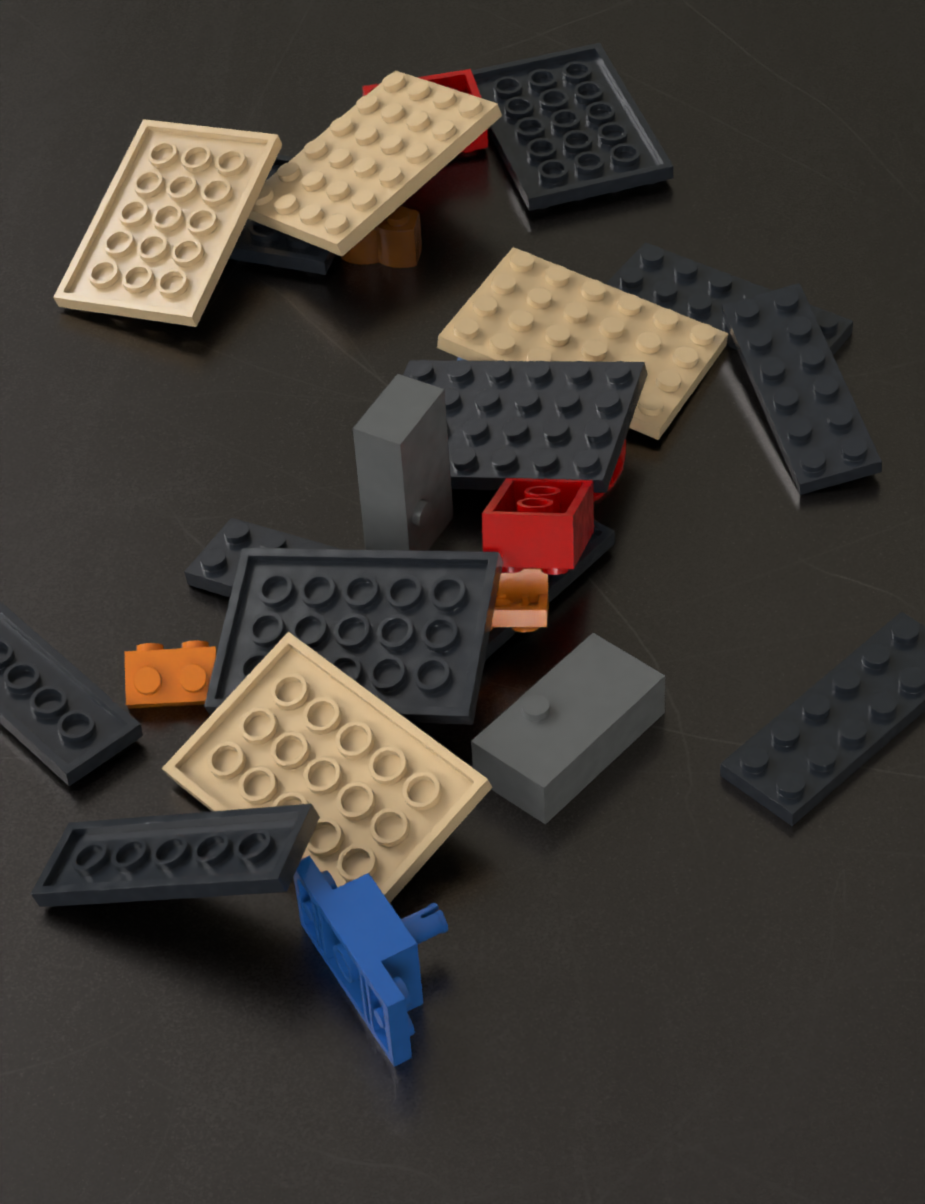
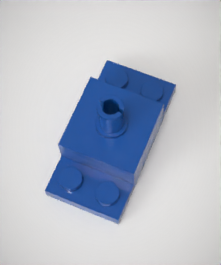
M310 855L301 859L294 874L301 925L395 1067L412 1058L410 1036L415 1034V1030L407 1012L423 1004L418 944L448 932L446 918L442 910H439L438 905L433 902L428 907L400 919L369 873L337 888L329 871L320 872Z

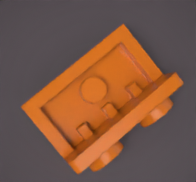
M524 568L523 571L517 573H501L491 630L493 627H511L516 632H533L539 627H547L549 610L548 574L542 573L541 568Z
M197 640L183 642L182 648L164 649V645L159 643H144L136 646L137 651H124L125 692L128 709L205 704L217 655L216 646L209 647V642Z

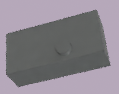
M397 374L353 427L365 550L428 551L453 519L445 389Z
M592 633L471 741L473 769L489 780L492 786L491 790L546 825L665 713V675Z

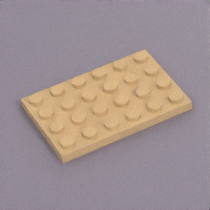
M394 71L387 75L369 94L361 97L356 105L342 117L334 120L330 127L315 140L307 143L304 149L288 163L281 165L277 172L265 181L248 219L343 256L502 116L497 103Z
M143 119L53 297L58 306L197 327L282 147L279 136L277 134Z
M513 247L438 335L437 348L467 361L645 362L648 375L629 428L659 440L726 347L728 333Z
M290 632L278 642L162 767L168 777L211 811L312 804L320 819L302 859L310 855L320 872L329 871L337 888L369 873L389 903L492 789L486 777Z

